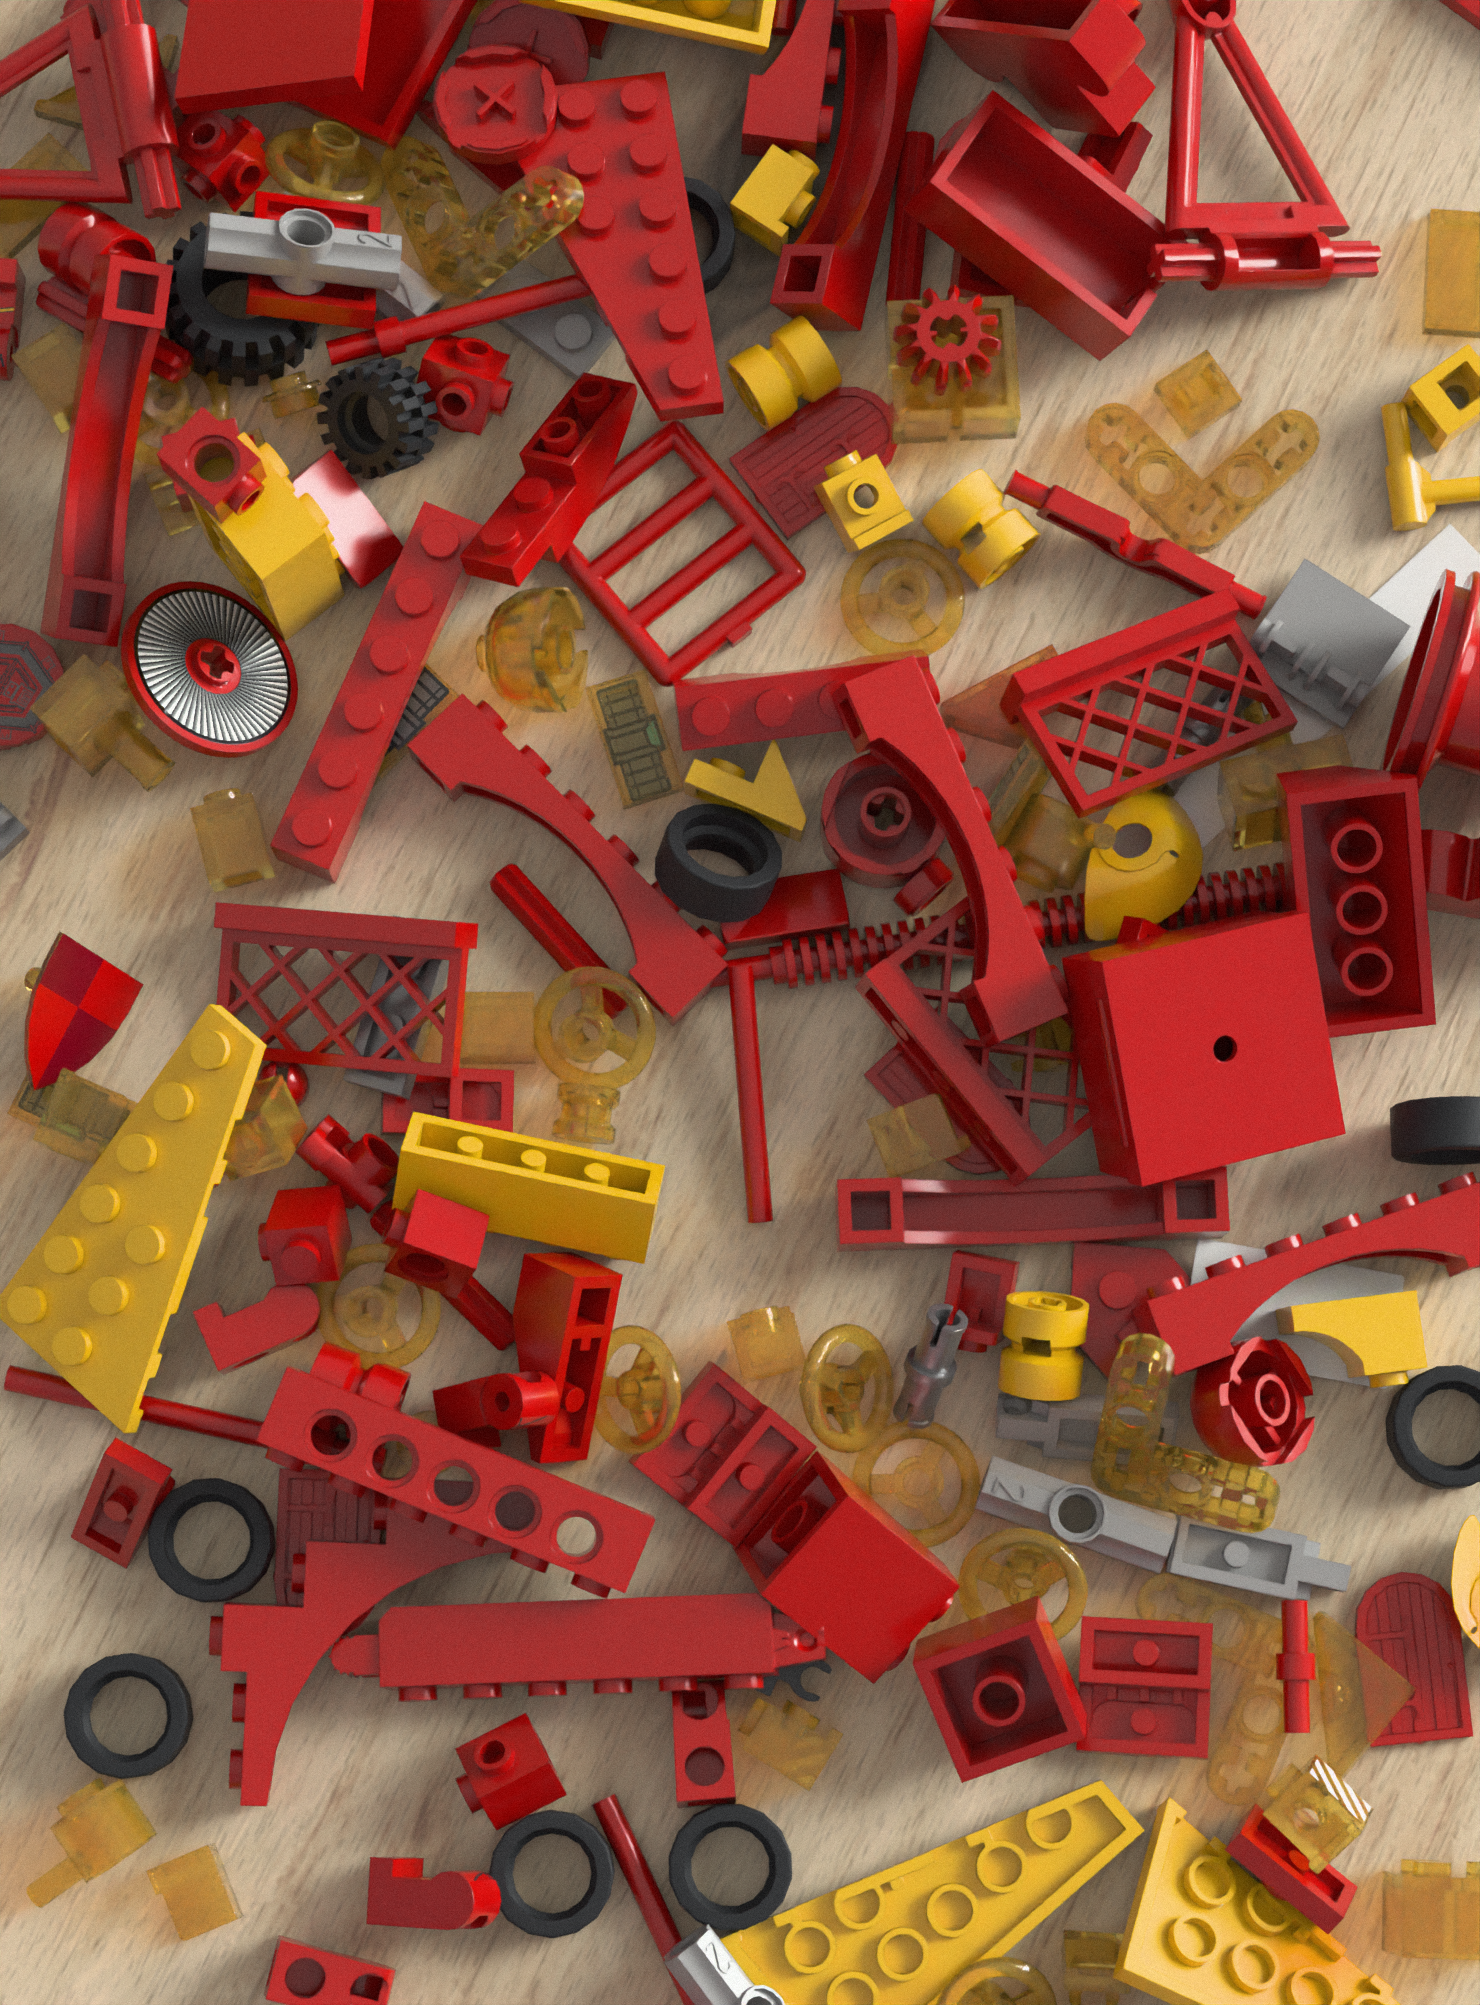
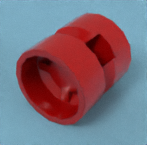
M69 202L57 208L47 219L39 236L37 249L40 262L46 271L64 283L79 289L88 298L95 255L111 254L156 262L154 247L146 237L130 227L119 223L114 217L90 203Z
M327 1341L322 1345L309 1373L398 1411L402 1408L411 1379V1373L386 1363L374 1364L366 1370L362 1368L359 1353ZM324 1416L314 1425V1427L329 1433L340 1424L345 1425L346 1436L349 1439L351 1438L349 1426L340 1417ZM387 1442L379 1445L376 1451L382 1452Z

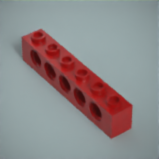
M288 1366L285 1370L256 1439L257 1442L269 1446L265 1458L297 1472H302L305 1462L329 1471L330 1474L326 1483L337 1489L363 1498L366 1488H371L390 1496L391 1499L387 1508L400 1515L424 1523L428 1512L453 1522L448 1533L456 1538L485 1548L489 1538L513 1547L509 1559L542 1573L547 1572L550 1563L574 1572L570 1584L606 1599L611 1588L626 1593L656 1520L654 1516L292 1366ZM324 1416L340 1417L349 1426L351 1438L348 1446L343 1451L327 1453L319 1449L315 1444L313 1428L315 1423ZM397 1441L409 1449L412 1456V1466L402 1477L387 1478L381 1475L375 1468L374 1453L382 1443ZM450 1466L465 1469L473 1480L472 1493L466 1500L460 1503L445 1502L435 1491L434 1481L441 1470ZM509 1492L524 1493L534 1504L532 1519L521 1528H508L502 1525L496 1517L495 1508L497 1502L503 1495ZM572 1517H581L588 1520L595 1530V1538L592 1545L586 1551L578 1554L563 1550L556 1538L559 1526L565 1520Z

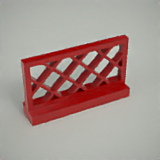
M1228 588L1012 674L999 706L1011 725L1021 722L1078 819L1294 730L1298 720L1237 624L1235 618L1240 610V606ZM1226 643L1239 664L1236 676L1202 665L1205 651ZM1195 655L1194 661L1187 659ZM1165 668L1188 676L1183 698L1148 686L1152 672ZM1142 677L1140 683L1133 681L1137 678ZM1197 680L1231 692L1225 713L1191 701ZM1113 690L1135 698L1129 720L1094 708L1098 694ZM1239 695L1263 703L1272 720L1258 725L1233 716ZM1088 699L1087 705L1079 703L1080 701ZM1143 702L1178 713L1172 735L1137 723ZM1057 711L1082 720L1075 742L1051 734L1041 717ZM1186 716L1220 728L1216 743L1205 747L1180 738ZM1089 723L1124 735L1118 757L1083 745ZM1228 732L1235 733V735L1227 738ZM1132 738L1167 750L1163 764L1150 769L1126 760ZM1175 753L1182 755V757L1173 760ZM1064 755L1070 757L1069 763L1067 762ZM1078 760L1113 772L1109 787L1087 795L1074 773ZM1121 775L1128 777V779L1119 782Z
M967 895L887 959L884 958L866 972L854 988L1014 1186L1017 1187L1091 1127L1090 1114L1088 1112L1073 1124L1075 1108L1089 1109L1087 1099L1076 1097L1080 1059L1069 999L1065 1001L1069 1013L1061 1017L1071 1029L1069 1051L1035 1047L1037 1028L1026 1032L1025 1046L1000 1043L984 1050L980 1040L956 1037L947 1026L948 1003L964 1004L960 992L950 991L952 960L955 958L974 961L973 949L954 947L956 922L971 911ZM945 931L944 946L929 944ZM916 953L943 957L940 990L916 987L900 966ZM926 999L939 1001L938 1013ZM968 1050L979 1051L978 1063ZM989 1052L1024 1057L1021 1090L1000 1088L994 1084L987 1075ZM1034 1058L1068 1062L1065 1096L1031 1092ZM1008 1100L1020 1101L1019 1113ZM1030 1102L1064 1107L1062 1134L1047 1146L1040 1141L1028 1126Z
M216 902L214 928H222L216 1005H221L234 1017L249 1004L254 1008L269 1028L259 1039L268 1046L277 1038L285 1048H270L266 1046L262 1058L265 1061L458 1078L469 949H477L479 924ZM241 943L259 944L274 964L252 986L239 971ZM276 946L294 948L283 957ZM309 949H318L334 971L310 991L291 965ZM335 951L353 953L343 962ZM369 954H378L394 976L370 997L351 973V970ZM395 956L414 958L403 967ZM429 959L449 960L447 988L430 1002L411 978V975ZM282 974L302 1000L278 1020L259 994ZM342 979L361 1003V1006L338 1026L318 1000ZM402 984L422 1010L403 1028L397 1031L378 1005ZM238 988L242 995L236 1000ZM445 1005V1016L443 1018L438 1010ZM310 1009L329 1035L311 1051H303L286 1029ZM368 1014L389 1039L370 1057L361 1056L346 1037V1034ZM428 1019L443 1036L441 1063L421 1061L405 1041ZM337 1044L344 1054L326 1052ZM397 1049L405 1060L386 1057Z

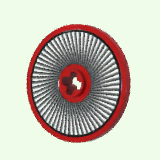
M196 581L176 582L151 592L129 616L121 639V661L127 684L145 715L171 739L184 747L205 755L237 758L261 751L275 741L287 728L295 712L298 699V680L295 665L285 641L275 626L246 599L225 588L209 583ZM205 660V661L209 662V663L211 664V666H209L208 664H206L205 662H202V661ZM210 669L212 674L218 676L217 678L210 675Z

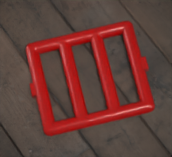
M678 420L667 422L613 465L606 484L589 516L672 450L675 451L695 475L696 479L589 562L574 542H572L558 562L656 682L663 687L673 686L672 681L683 679L725 644L729 643L732 648L738 645L752 633L750 624L800 586L806 578V570L800 561L685 424ZM713 497L736 525L631 609H628L606 581ZM753 545L776 573L668 657L646 628L749 546Z

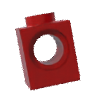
M203 406L156 453L163 471L221 524L233 512L238 516L244 514L255 504L264 491L265 487L262 481L267 475L261 459ZM226 458L234 463L232 472L222 481L209 482L200 477L202 467L211 459Z
M417 1189L404 1210L395 1207L387 1220L381 1244L389 1246L390 1249L383 1272L456 1298L477 1269L490 1215Z

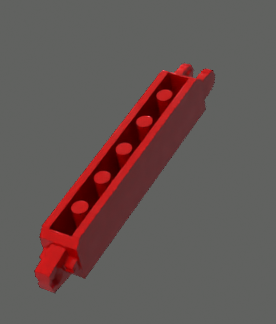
M758 1593L391 1607L379 1620V1634L354 1635L352 1639L350 1636H346L345 1639L340 1637L338 1642H334L331 1654L328 1657L331 1658L334 1670H339L342 1675L347 1673V1676L352 1677L354 1675L355 1678H359V1676L363 1678H379V1687L388 1690H398V1702L437 1701V1689L463 1688V1699L466 1700L502 1698V1686L528 1685V1697L567 1696V1684L593 1683L594 1695L633 1693L632 1682L658 1681L659 1692L698 1691V1679L724 1678V1690L763 1689V1677L779 1676L780 1668L826 1660L827 1647L825 1645L824 1626L817 1630L819 1636L816 1639L786 1614H777V1609Z

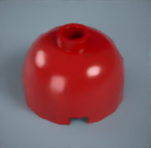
M1260 1336L1231 1342L1235 1354L1200 1366L1191 1383L1190 1411L1193 1425L1201 1442L1214 1456L1241 1468H1260L1293 1462L1306 1450L1314 1431L1315 1416L1305 1418L1306 1406L1304 1397L1314 1395L1311 1380L1299 1356L1287 1343L1277 1338L1265 1340Z

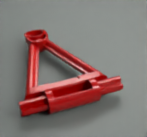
M102 0L108 30L100 35L95 10L91 3H87L0 60L1 98L69 54L92 170L0 169V200L132 204L133 196L127 165L134 164L145 218L161 217L162 219H168L175 216L174 212L182 210L172 163V157L178 154L180 147L157 33L154 27L144 24L140 0Z
M1167 0L1175 31L1164 238L1167 240L1198 239L1199 243L1152 245L1149 249L1151 261L1147 264L1149 277H1156L1157 282L1200 281L1201 285L1209 291L1321 289L1326 286L1330 278L1375 277L1379 273L1377 261L1382 257L1379 245L1372 246L1371 241H1330L1329 237L1346 234L1350 227L1233 20L1236 15V0ZM1211 39L1301 202L1197 203L1205 41Z

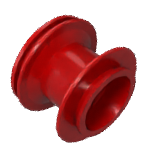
M1444 569L1424 615L1389 728L1380 770L1415 774L1417 777L1418 794L1426 776L1436 765L1480 777V617L1478 611L1480 573L1478 571H1473L1469 574L1463 587L1455 585V571Z

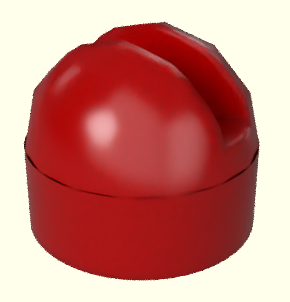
M271 1061L259 1073L257 1079L258 1093L263 1102L273 1110L280 1112L292 1111L301 1106L309 1094L310 1084L308 1076L297 1063ZM279 1068H288L286 1099L275 1098L277 1071Z

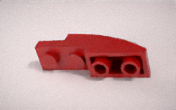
M584 373L577 379L519 453L525 470L524 475L461 553L460 559L466 575L519 587L540 559L554 563L559 562L591 513L618 456L638 395L635 383L590 373Z

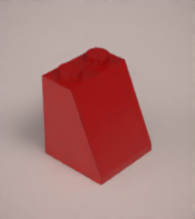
M818 1450L789 1481L738 1547L732 1546L759 1593L816 1639L819 1636L817 1630L824 1626L826 1647L873 1684L876 1683L885 1671L895 1669L905 1659L910 1649V1643L928 1623L937 1621L947 1612L952 1604L955 1592L961 1587L946 1565Z

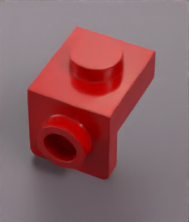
M1131 121L1118 138L1088 133L1077 156L1126 193L1153 135L1140 122Z
M956 1250L952 1253L944 1304L954 1307L947 1325L952 1326L954 1317L959 1309L968 1318V1325L962 1334L958 1350L984 1353L987 1352L988 1345L996 1346L1007 1338L1003 1335L1006 1296L1015 1292L1020 1262L963 1250Z

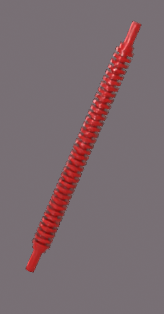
M1277 862L1273 864V876L1267 864L1258 865L1256 879L1251 867L1241 868L1240 881L1234 869L1225 870L1224 884L1220 874L1212 872L1208 873V886H1206L1201 874L1192 896L1178 911L1163 920L1165 929L1167 931L1177 929V916H1179L1182 927L1187 928L1194 925V914L1198 924L1210 922V911L1214 921L1227 918L1226 909H1228L1230 917L1243 914V906L1246 913L1260 911L1259 904H1261L1262 911L1276 912V901L1281 913L1288 912L1284 863ZM1085 892L1077 893V906L1075 907L1070 894L1060 897L1061 909L1057 908L1054 897L1044 898V911L1042 912L1037 899L1028 901L1027 905L1031 906L1035 911L1042 927L1043 940L1039 941L1042 950L1046 948L1045 937L1047 936L1051 948L1062 946V934H1065L1068 946L1078 945L1079 931H1081L1084 943L1095 941L1089 939L1085 932ZM971 911L962 917V924H958V921L956 922L954 947L974 950ZM929 916V925L932 924L935 920H937L940 916ZM922 917L913 918V931L909 932L906 920L896 921L897 934H892L889 922L880 923V937H876L873 925H867L863 927L864 939L860 940L857 928H848L847 942H843L840 930L830 932L831 944L826 945L823 932L815 933V947H810L807 935H802L797 938L798 949L793 950L791 938L781 939V945L768 947L769 954L724 961L728 964V967L753 965L754 982L773 979L774 985L787 983L789 989L798 988L797 975L800 974L803 975L805 987L815 985L814 972H819L822 984L831 983L830 970L833 969L836 971L838 981L848 979L847 967H852L854 978L858 979L864 975L863 965L868 964L870 970L884 958L887 959L923 931L925 924ZM945 931L929 944L944 946ZM916 953L902 964L904 971L913 970V957H917L920 969L929 968L930 955ZM934 956L936 965L942 966L943 957ZM953 958L952 962L953 964L962 963L963 960ZM728 970L710 988L729 986Z

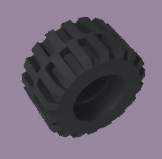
M240 211V216L253 217V212ZM200 221L190 228V242L180 237L173 247V260L167 259L166 262L168 265H173L165 329L169 340L175 339L176 344L191 352L194 357L195 372L203 377H206L211 370L217 372L218 383L231 386L233 377L244 378L245 387L258 386L260 375L267 374L271 382L284 377L285 363L295 369L304 361V349H312L317 337V326L320 323L267 316L237 319L216 310L207 300L208 295L215 288L226 282L248 280V273L203 268L207 227Z

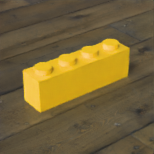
M413 1112L400 1150L392 1210L395 1207L404 1210L417 1189H421L490 1215L486 1230L488 1233H501L542 1242L549 1246H562L604 1255L614 1260H627L644 1264L655 1223L665 1165Z

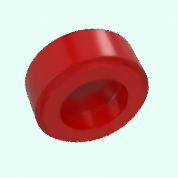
M938 857L917 873L897 893L893 902L907 917H914L929 906L952 883L954 873Z

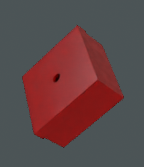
M1257 910L1061 958L1065 981L1069 991L1068 998L1100 1172L1127 1178L1129 1184L1144 1187L1346 1134L1308 912L1292 910L1276 913Z

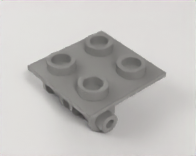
M1304 559L1266 618L1263 619L1253 634L1249 643L1277 688L1343 730L1411 626L1312 562Z

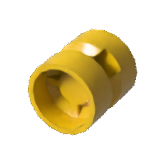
M801 315L796 316L770 333L769 349L756 344L753 347H747L725 361L726 371L739 397L759 425L767 431L792 416L793 412L798 409V397L809 402H815L842 385V377L832 354L818 332Z
M983 469L972 472L958 482L929 510L922 520L924 528L944 550L956 548L960 552L957 564L979 589L986 588L1009 571L1029 552L1041 535L1018 508L1008 510L1004 508L1005 495ZM982 530H983V533H984L987 537H984V536L981 534V531H982Z
M1020 1291L1007 1295L1003 1335L1009 1338L1012 1343L1001 1349L998 1388L1010 1395L1032 1400L1064 1401L1079 1397L1084 1357L1075 1351V1347L1086 1342L1089 1303L1072 1295L1047 1291Z

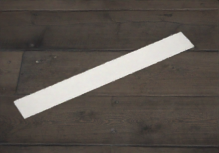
M1451 524L1446 526L1369 598V600L1411 627L1367 694L1412 653L1430 599L1444 569L1456 572L1455 585L1463 587L1471 572L1478 571L1480 573V554ZM1278 688L1298 720L1294 730L1192 772L1173 797L1187 812L1199 834L1202 849L1276 780V773L1285 772L1335 724ZM1258 702L1241 719L1260 725L1272 720V717L1264 704ZM1228 732L1227 738L1235 735V733ZM1127 825L1113 837V850L1124 858L1138 857L1151 846L1152 834L1148 828L1142 825ZM1173 850L1169 851L1175 858L1179 857Z

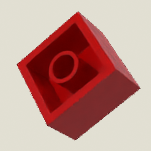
M1039 1595L917 1639L912 1664L962 1783L1085 1739L1087 1712Z

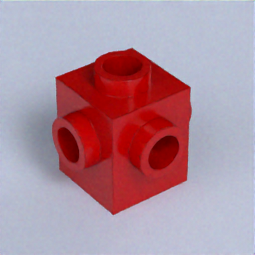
M218 110L192 113L176 130L180 151L172 157V161L183 174L180 178L181 183L204 204L208 205L212 199H215L235 213L276 168L261 147L266 141L264 135L254 124L240 114L232 120Z
M452 334L435 338L422 357L416 382L418 384L426 381L431 391L423 395L425 403L436 401L438 412L428 415V418L439 421L441 425L449 430L461 433L471 432L481 436L492 416L503 417L509 404L514 382L505 379L511 355L495 350L490 344L477 338H460Z

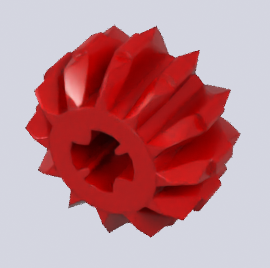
M955 284L949 287L946 300L940 301L936 292L928 288L922 294L923 307L913 303H906L902 308V317L907 324L895 326L893 331V341L904 346L896 353L895 361L899 367L915 366L911 375V383L914 387L922 385L929 376L934 378V393L938 396L945 394L948 380H954L957 388L962 393H966L972 387L971 374L980 378H988L993 367L988 357L999 355L1002 343L1001 340L990 335L998 327L999 321L995 314L979 315L983 305V298L980 297V294L971 297L966 304L958 302L960 290ZM950 333L958 336L957 345L950 342L942 349L935 344L937 337L945 339Z

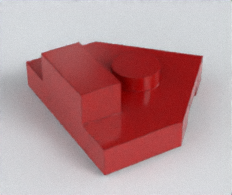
M1075 1242L1072 1246L1070 1295L1089 1303L1086 1342L1077 1347L1110 1383L1147 1351L1132 1313V1309L1150 1300L1146 1289L1179 1276H1183L1186 1286H1190L1191 1278L1166 1249Z

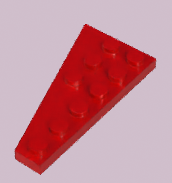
M665 71L555 85L558 94L556 127L542 147L525 159L514 161L512 164L516 171L520 170L535 196L536 206L579 280H583L595 301V308L605 326L610 327L624 351L626 363L660 422L723 414V394Z

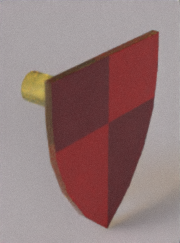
M62 932L58 933L41 968H31L24 978L26 989L31 991L24 1031V1059L30 1089L36 1091L64 1080L89 1063L113 1038L144 985Z

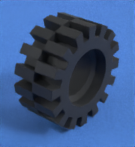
M381 357L338 371L339 375L330 377L325 383L330 390L320 393L318 403L328 407V410L317 413L318 424H328L329 428L328 433L320 436L324 446L335 443L337 449L334 453L341 462L349 460L346 469L352 475L362 472L363 479L385 477L420 463L424 460L422 455L431 452L435 444L427 437L438 433L439 423L428 421V415L438 412L436 401L425 403L423 395L431 391L426 381L415 384L413 380L419 372L412 366L401 369L402 360L395 358L385 360ZM369 396H372L380 403L388 421L386 441L374 431L367 413Z

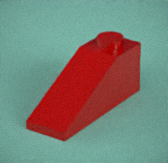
M574 1252L525 1253L512 1314L519 1372L544 1371L551 1376L559 1393V1407L553 1421L545 1427L527 1428L530 1458L539 1464L587 1460L623 1276Z

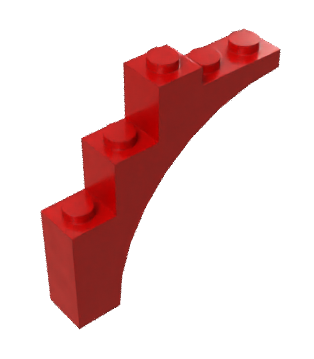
M435 1479L434 1481L437 1495L443 1501L453 1504L466 1500L472 1493L474 1486L473 1481ZM375 1491L373 1530H386V1542L308 1539L306 1541V1553H293L291 1592L304 1593L303 1605L226 1602L224 1604L223 1616H211L209 1655L221 1656L220 1671L247 1672L246 1683H234L232 1723H244L243 1750L231 1749L229 1764V1789H241L240 1806L267 1807L276 1750L291 1707L318 1660L355 1619L395 1589L440 1567L488 1554L510 1553L513 1547L492 1538L488 1539L485 1548L463 1541L448 1533L453 1522L429 1512L424 1523L415 1521L388 1509L391 1497ZM509 1492L503 1495L497 1502L495 1514L502 1525L512 1529L521 1528L532 1519L534 1504L524 1493Z

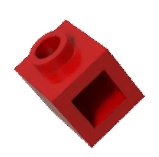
M331 1185L277 1190L267 1222L261 1223L258 1229L260 1256L264 1262L271 1261L276 1286L340 1281L352 1243V1235L341 1186Z
M526 1713L455 1748L466 1772L455 1778L457 1785L472 1814L484 1809L496 1831L567 1795L546 1748Z

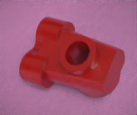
M328 1114L307 1135L294 1152L315 1172L319 1170L329 1179L326 1182V1186H341L345 1208L354 1209L358 1205L369 1214L395 1185L392 1179L397 1175L399 1157L384 1140L371 1133L364 1134L354 1143L348 1136L350 1133Z

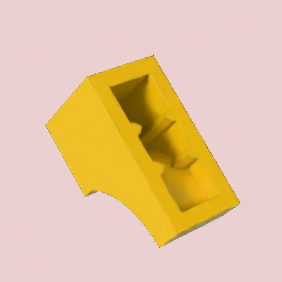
M1416 1290L1294 1305L1275 1310L1279 1335H1298L1321 1342L1343 1360L1347 1367L1348 1378L1368 1376L1370 1388L1408 1384L1407 1371L1428 1368Z

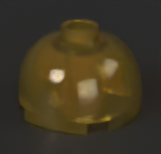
M567 587L526 589L517 591L504 599L489 617L484 634H481L477 639L476 660L479 669L482 672H486L491 686L507 704L521 711L538 713L567 712L566 709L576 708L579 705L586 687L588 650H580L576 653L574 630L586 629L584 616L577 598Z

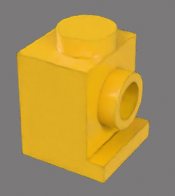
M772 144L730 202L734 227L780 257L783 244H788V225L797 229L814 206L816 197L811 193L813 182L820 173L818 166L807 156L796 150H790L787 154Z
M1469 344L1462 347L1411 384L1401 402L1406 404L1407 415L1437 453L1445 448L1450 441L1480 420V356L1476 354ZM1446 393H1459L1464 398L1465 406L1457 409Z
M857 450L823 467L828 479L813 486L848 553L861 550L914 521L910 511L905 509L877 454L862 460ZM859 485L868 486L874 496V501L868 509L859 507L854 500V491Z

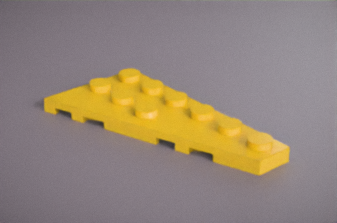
M209 1004L0 1295V1319L124 1434L137 1432L143 1410L139 1409L148 1379L156 1376L163 1355L158 1352L170 1315L177 1313L208 1221V1217L204 1216L213 1186L214 1184L221 1183L228 1162L223 1159L234 1123L235 1121L242 1120L267 1046L221 1005Z
M1099 1779L770 1916L767 1920L745 1930L734 1931L719 1939L754 1985H765L774 1989L782 1997L785 2005H948L1145 1830L1104 1782Z
M1168 1797L1158 1806L1113 1978L1172 2005H1401L1390 1996L1394 1989L1376 1973L1368 1977L1343 1956L1347 1949L1330 1934H1326L1289 1902L1282 1901L1271 1895L1262 1883H1258L1231 1860L1230 1857L1232 1855L1225 1851L1226 1845L1216 1836L1208 1840L1183 1818L1187 1812L1174 1800Z

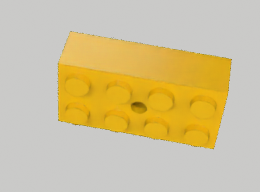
M243 432L237 438L261 459L267 475L262 481L265 487L264 491L255 504L240 516L233 512L221 524L189 494L188 496L211 549L262 613L275 626L282 638L287 641L345 596L339 578L345 570L337 559L340 557V554L332 543L335 541V538L327 527L330 521L323 510L307 492L298 498L293 493L296 490L287 477L290 474L287 466L267 442L257 448L248 435ZM226 458L211 459L202 467L200 477L209 482L222 481L230 475L234 463Z

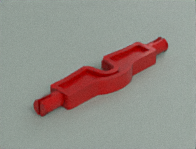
M1015 470L1004 489V495H1009L1037 509L1036 515L1084 539L1111 558L1140 572L1161 578L1200 599L1228 588L1240 606L1239 612L1251 617L1252 620L1258 617L1266 602L1267 596L1261 595L1233 581L1235 578L1234 574L1202 559L1168 539L1156 538L1145 540L1137 537L1130 532V521L1058 485H1053L1049 488Z

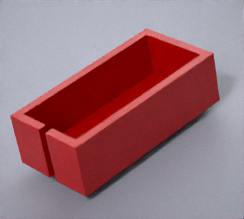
M994 90L962 120L902 208L1098 361L1104 359L1131 337L1157 297L1155 292L1166 283L1157 282L1156 277H1149L1147 264L1151 261L1149 252L1151 246L1154 244H1190L1186 240L1165 239V224Z

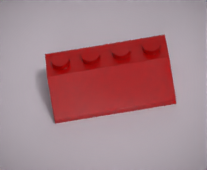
M1343 765L1276 773L1288 911L1308 912L1329 1038L1436 1025L1416 775Z

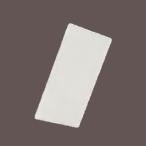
M1200 1238L1197 1241L1190 1285L1209 1279L1205 1268L1210 1265L1242 1255L1246 1266L1267 1258L1265 1250ZM1343 1264L1315 1271L1294 1280L1272 1295L1241 1325L1230 1343L1260 1336L1265 1340L1277 1338L1287 1343L1299 1356L1308 1375L1370 1386L1368 1376L1348 1378L1347 1367L1343 1360L1321 1342L1304 1336L1279 1335L1275 1310L1294 1305L1403 1292L1404 1277L1402 1275Z

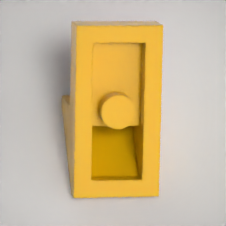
M776 740L771 741L753 783L744 779L746 772L742 768L726 760L712 757L709 764L694 758L684 781L686 795L707 804H719L737 808L757 818L769 830L801 843L806 831L807 818Z

